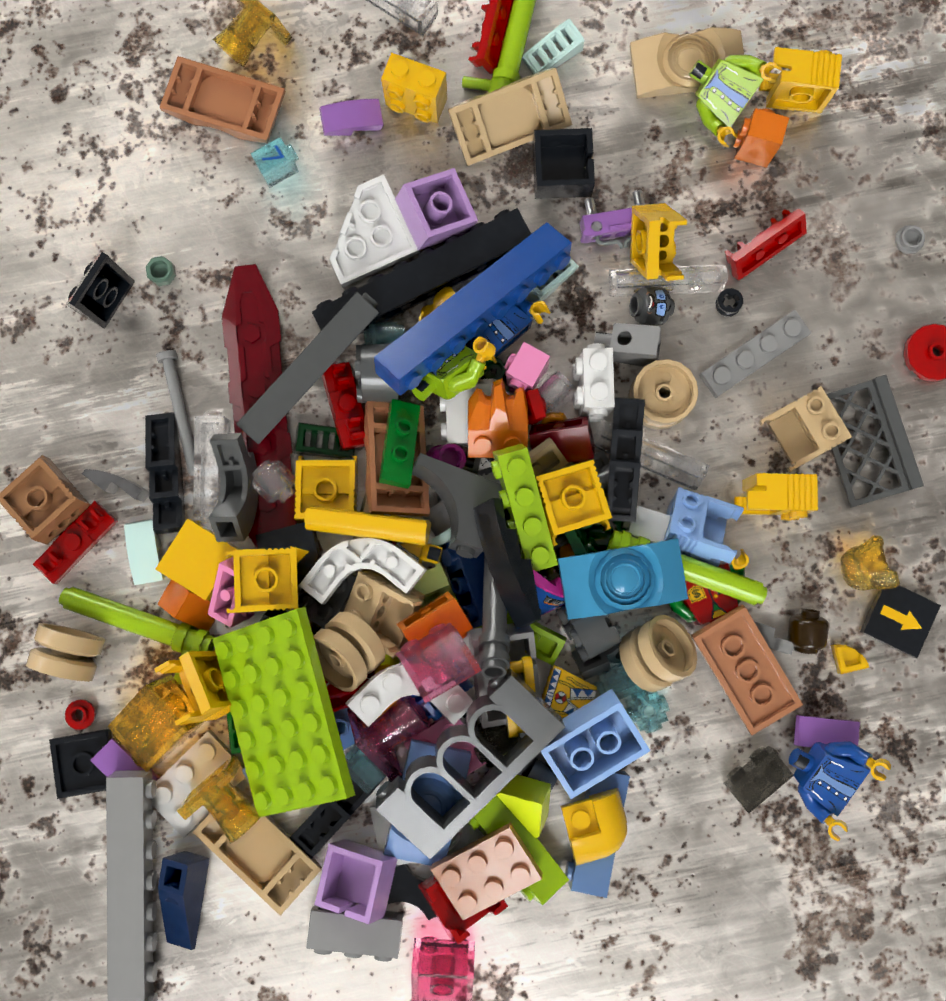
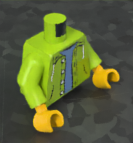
M729 55L724 60L718 59L713 68H710L700 60L696 62L689 73V76L701 83L695 93L698 97L696 108L703 125L717 136L718 141L724 147H729L724 142L726 135L733 134L737 139L738 135L731 126L763 80L776 83V80L769 77L770 71L774 68L782 71V67L773 62L767 63L752 55Z
M423 311L419 316V321H421L429 313ZM482 336L477 337L473 342V350L465 346L458 354H452L437 371L430 372L422 378L419 385L412 390L413 394L421 401H425L432 393L449 400L462 391L474 388L479 378L484 375L485 358H491L495 355L496 348L494 344Z

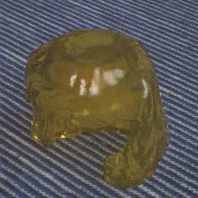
M873 535L859 547H852L842 555L840 559L842 576L851 588L865 591L871 589H892L899 586L898 573L890 570L886 562L883 549L884 542L881 536Z

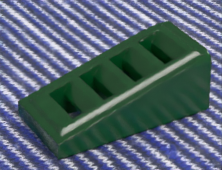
M298 423L294 454L353 459L352 456H354L355 448L340 451L336 427ZM306 433H311L310 447L304 446ZM317 434H323L321 448H316ZM329 435H335L333 450L328 449Z

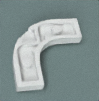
M358 538L341 542L324 553L299 586L319 603L326 604L343 580L351 573L361 569H372L385 576L404 593L409 594L427 569L392 543L375 538Z
M400 663L389 666L373 675L345 704L369 727L399 698L416 695L429 700L451 724L455 725L468 711L473 700L443 671L422 663Z

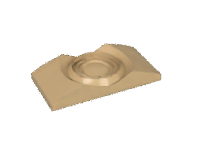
M710 27L695 33L682 35L664 32L631 42L630 53L636 97L638 99L696 92L701 83L689 76L696 62L700 60L710 68H713L718 59L724 60L729 55H744L741 30Z
M556 68L519 79L509 85L478 95L448 109L467 166L533 141L534 130L563 129L572 125Z
M236 786L230 790L192 832L280 916L322 870L314 857L311 859L290 839L291 835L282 829L270 815L258 818L253 799Z

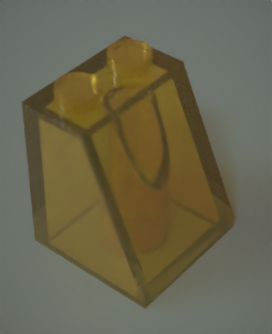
M170 674L146 684L107 727L113 732L114 739L119 744L124 745L130 752L134 763L148 772L159 765L206 721L176 725L175 721L193 712V708L185 690Z

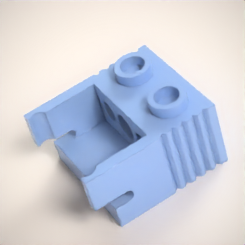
M678 487L667 509L666 515L671 517L664 540L678 538L681 554L717 567L720 564V560L731 564L737 554V550H732L729 546L723 545L726 522L730 518L737 521L744 507L704 496L703 494L699 495L697 492L688 491L687 489L683 490V488Z

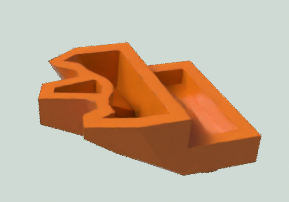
M503 378L493 382L491 396L485 395L482 389L476 388L468 400V458H494L493 451L517 444H523L528 448V402L524 387L516 389L513 395H508Z

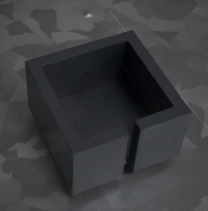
M592 128L534 130L533 167L535 199L592 196L595 186L594 159H592Z

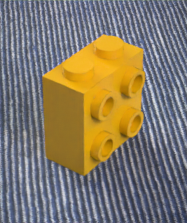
M391 52L381 77L385 104L394 112H406L414 115L415 118L422 122L429 123L431 121L438 124L447 101L446 72Z
M187 518L155 569L202 599L211 601L219 563L233 557H225V551L242 549L230 542H217L214 532L200 523Z

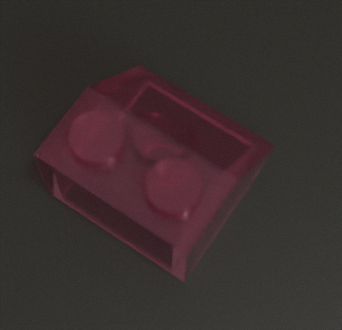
M451 623L436 625L429 630V635L420 640L413 639L408 641L401 647V651L395 653L412 685L425 704L482 671L461 635Z
M433 936L414 938L411 1001H472L475 941L465 939L457 944L453 940L437 939Z

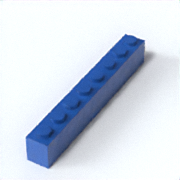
M546 222L374 356L376 374L400 396L408 389L413 390L416 388L423 377L430 372L437 371L452 354H458L473 337L482 335L489 324L496 319H502L509 308L517 302H523L534 288L543 286L554 272L564 269L571 259L572 242Z

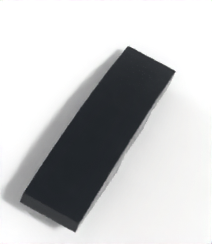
M615 397L607 503L612 518L609 520L636 522L645 399Z
M171 412L145 416V468L149 472V499L153 503V531L156 535L179 532L185 523V505L180 444L175 414Z
M491 498L473 508L479 538L500 597L516 628H523L542 620L531 559L521 558L517 530L507 528L502 499Z
M378 744L372 747L375 752L372 751L371 754L368 752L349 772L355 796L320 804L290 837L311 859L398 764Z

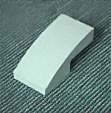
M153 519L125 523L126 548L134 585L164 580L166 576L155 569L161 561L159 552L161 543L159 535H156L153 531Z

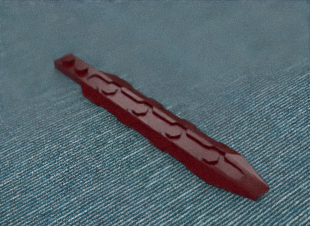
M252 264L234 267L222 313L224 347L227 348L230 376L228 393L229 403L232 404L234 431L235 433H242L247 452H254L258 471V506L254 524L248 535L258 549L255 535L297 524L294 519L296 514L294 511L296 508V490L293 487L290 456L293 451L291 433L288 432L287 415L281 419L259 444L236 425L282 374L280 342L282 339L279 310L257 265ZM282 463V464H284L285 466H284V468L281 470V472H279L278 467H279L280 464Z

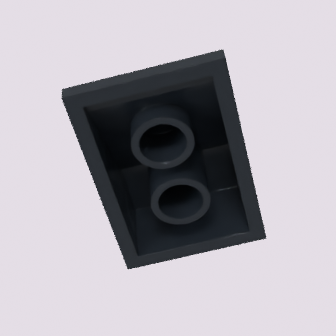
M101 252L85 268L84 277L79 285L70 291L66 305L105 329L135 281L107 254Z

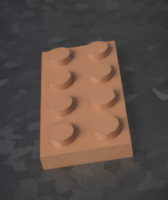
M743 604L691 635L751 735L756 734L803 705Z

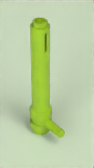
M513 0L498 65L493 70L491 80L463 76L462 88L491 92L520 79V65L536 0Z
M614 530L607 550L650 543V539L642 536L638 538L633 537L632 533L625 530L621 532ZM681 554L685 581L752 605L764 602L767 595V587H764L762 582Z
M66 587L60 594L59 604L63 605L64 609L171 646L173 651L179 652L181 655L189 651H212L214 648L212 638H215V636L210 635V632L207 630H195L194 626L182 622L178 624L76 587ZM175 673L173 682L182 684L179 673Z

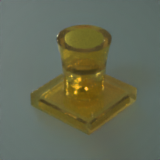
M236 0L242 7L241 11L224 30L212 39L243 68L267 31L285 46L292 38L277 16L258 0Z
M235 755L231 756L194 788L177 810L182 818L186 820L203 805L220 826L230 843L239 839L260 819L255 806L230 783L242 764Z

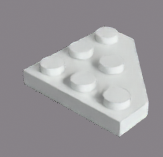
M384 174L358 185L354 194V201L350 211L347 212L340 230V237L329 260L342 288L420 253Z

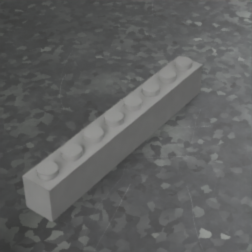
M152 770L115 771L106 777L108 1001H158V995L154 993L153 982L157 978L158 966L156 962H153V951L157 947V932H153V921L157 915V902L153 901V890H155L157 884V873L153 871V859L156 857L157 843L153 840L152 829L156 826L157 814L155 810H152V798L156 795V781L152 780Z

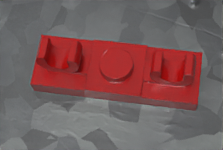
M489 0V4L481 6V9L486 13L482 23V36L480 42L472 43V48L477 52V56L469 57L468 60L475 67L483 66L489 74H493V70L498 65L513 0Z
M799 208L792 213L784 209L781 221L771 218V226L760 232L751 242L745 245V243L738 241L736 243L738 251L735 253L726 250L725 257L726 261L731 264L732 276L738 281L805 235L807 233L805 212Z
M350 363L332 364L324 372L322 379L341 449L344 451L364 447V412L361 403H357V388Z
M94 501L33 565L52 584H58L118 520L98 501Z

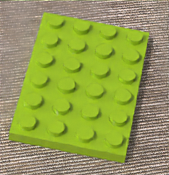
M306 607L297 608L212 638L227 698L231 703L230 712L257 817L269 816L355 796Z

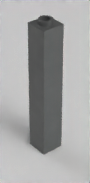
M356 292L236 425L259 444L378 315L379 312L375 309L378 303L366 292L362 296Z

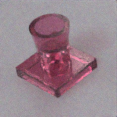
M410 696L401 697L369 727L350 708L347 709L355 745L391 781L397 776H401L402 772L395 747L415 734L431 727V723L420 704L417 705L415 698Z

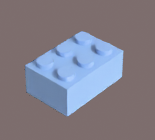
M610 689L564 717L562 720L565 728L541 751L570 799H573L650 752V749L613 689Z

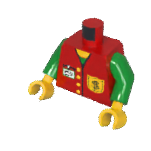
M740 549V557L737 559L734 557L730 567L728 563L719 564L718 567L745 576V567L749 563V557L743 549ZM685 581L688 599L669 603L671 611L686 622L702 625L708 622L711 623L738 607L741 600Z

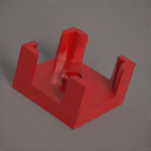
M434 875L418 885L447 935L457 944L469 937L470 933L467 929L489 912L498 915L508 907L503 899L462 920Z

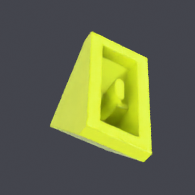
M516 775L497 796L534 838L540 837L548 817L551 784Z

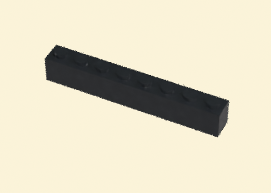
M518 208L509 211V209L503 210L494 217V220L486 224L484 222L475 224L469 229L468 233L460 237L459 235H454L448 238L443 243L444 245L437 249L428 248L418 255L419 258L409 263L408 261L400 262L393 267V271L385 275L377 274L371 277L367 284L359 288L351 287L342 293V297L334 301L325 300L316 306V310L312 311V314L322 331L356 292L361 296L366 292L378 303L375 309L379 313L361 332L363 333L434 297L444 287L449 286L452 288L485 271L530 236L531 232Z

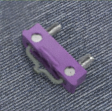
M635 190L632 193L635 205H645L642 190ZM594 198L585 199L587 215L582 216L579 223L582 234L580 242H597L601 246L618 244L620 249L627 248L631 237L624 241V245L620 240H615L614 238L631 236L632 208L597 213Z

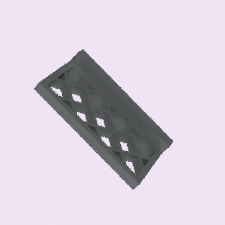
M882 375L873 380L827 394L830 400L835 399L845 404L839 414L841 418L848 406L863 413L856 427L844 422L848 429L854 431L847 445L841 443L831 449L850 508L924 486L887 375ZM867 388L871 400L866 409L851 402L856 391ZM850 394L847 400L840 397ZM872 405L874 407L875 413L870 411ZM867 415L877 419L880 428L876 436L860 429ZM857 433L873 440L866 454L850 447ZM881 433L883 434L885 441L879 439ZM876 443L888 449L889 456L884 464L869 457ZM838 447L844 449L842 454H840ZM848 451L863 458L856 473L844 466L843 459ZM891 460H892L894 469L888 466V465L890 464ZM866 461L882 468L875 482L859 475ZM886 470L897 475L900 487L889 490L879 485ZM847 474L853 476L851 482L849 481ZM857 479L872 486L867 497L858 500L855 499L852 490ZM876 488L883 491L873 495Z

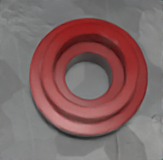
M83 699L71 702L65 711L67 724L76 730L88 728L96 717V711L92 703ZM78 709L83 712L82 720H78L75 716Z

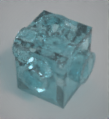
M642 689L630 693L631 697L625 699L627 705L625 710L639 731L645 730L646 733H652L663 728L662 723L668 721L666 712L670 711L664 695H658V692H649ZM652 706L654 714L646 717L644 709Z

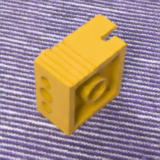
M775 47L773 63L782 68H789L791 71L782 70L780 74L770 73L769 77L777 82L770 83L763 80L760 84L759 91L769 92L766 97V108L821 114L839 89L842 54H832L828 50L813 52Z
M666 203L632 206L630 263L647 280L658 279V275H661L666 281L684 279L681 270L673 264V258L676 256L674 232L678 225H687V220Z
M298 456L295 470L296 508L294 509L296 513L294 519L298 524L305 522V511L308 506L357 511V456H352L353 460H305L303 456Z
M594 459L535 477L553 547L558 545L555 541L556 536L595 523L601 524L603 531L611 529L609 519L612 518L604 490L601 488L602 484L599 482L600 478L597 477L598 472L595 471Z
M756 473L742 480V492H747V497H734V505L744 507L742 514L781 515V520L787 521L808 518V513L818 511L817 474Z
M296 547L286 548L285 550L283 548L279 550L277 548L273 550L269 548L268 550L243 549L225 551V557L233 556L235 608L233 610L227 609V613L265 612L269 610L274 611L275 609L277 611L281 609L284 611L286 609L299 608Z
M215 650L189 651L179 657L180 660H168L154 668L156 673H179L193 708V712L176 720V725L217 720L230 712L231 703L227 698Z

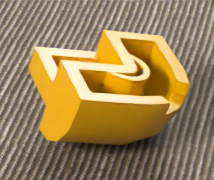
M618 788L592 794L587 799L560 806L576 866L606 858L618 851L624 843L628 831L627 818Z

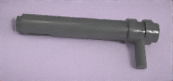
M484 554L482 634L479 636L478 645L479 655L461 665L460 671L462 675L469 676L481 669L483 676L496 679L504 677L510 667V655L508 654L510 651V637L507 635V609L497 590Z

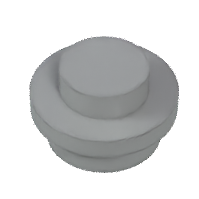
M904 226L895 236L896 247L905 254L918 252L925 242V234L918 226Z

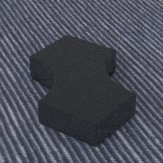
M407 864L396 865L388 904L395 902L410 903L418 907L428 920L437 917L418 887L426 879L413 873Z

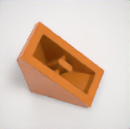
M172 579L157 603L175 619L199 629L210 631L216 621L215 618L208 615L211 601L202 599Z

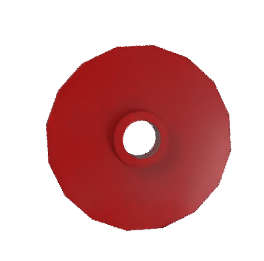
M930 324L923 326L915 331L905 343L903 355L906 366L910 371L918 375L916 377L921 380L937 382L946 379L945 325ZM933 348L938 349L939 356L934 355Z

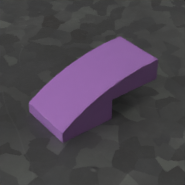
M379 99L343 101L324 105L319 109L324 136H351L353 131H380L384 126Z
M796 715L794 745L812 748L816 742L828 744L830 742L850 741L858 746L860 722Z
M116 737L112 738L90 760L107 777L115 771L152 770L140 757L135 758ZM152 770V780L157 781L160 777Z

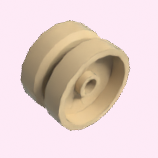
M670 359L655 360L644 366L630 386L628 398L645 399L643 419L645 427L656 430L669 429L680 423L695 407L698 387L691 370L682 363Z
M339 612L325 625V629H320L313 636L324 679L342 691H354L367 679V674L375 671L385 661V649L377 633L365 621L352 613Z
M667 615L655 616L646 621L642 626L629 631L621 639L619 651L624 670L630 679L642 690L649 692L661 691L671 686L673 682L690 676L696 669L697 653L693 640L684 626Z
M39 623L34 640L47 648L38 647L31 649L26 666L32 670L58 678L85 682L93 681L97 665L93 660L83 656L95 657L101 655L105 639L98 635L70 627Z

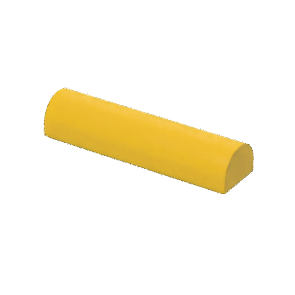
M308 506L305 511L306 530L419 545L428 544L431 528L429 520L319 506Z

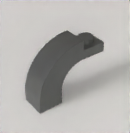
M242 433L214 434L209 441L219 468L221 488L218 503L208 518L217 542H244L254 524L258 506L259 482L254 452H247Z

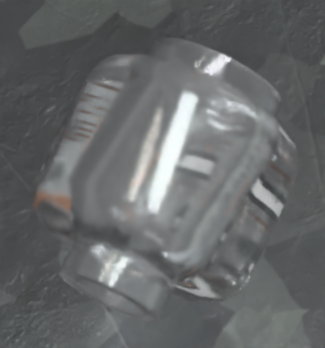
M559 371L555 373L546 372L535 388H538L540 396L545 400L546 412L548 410L554 413L561 412L574 396L572 391L574 385Z
M268 459L252 473L254 477L252 487L267 503H274L277 500L284 503L295 493L292 488L295 484V476L279 460L271 462Z

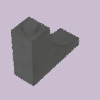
M420 453L413 464L412 475L426 482L439 495L447 509L451 525V537L448 548L455 550L456 554L461 557L477 558L483 552L473 508L491 498H499L498 491L502 490L501 484Z

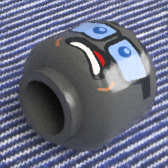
M643 287L636 294L632 295L629 309L631 316L641 325H663L669 316L673 315L675 303L665 288Z

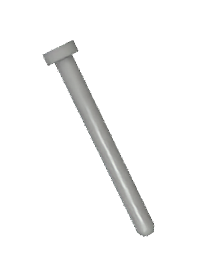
M176 350L162 351L156 354L158 363H163L188 473L191 476L199 475L200 468L174 363L178 359Z

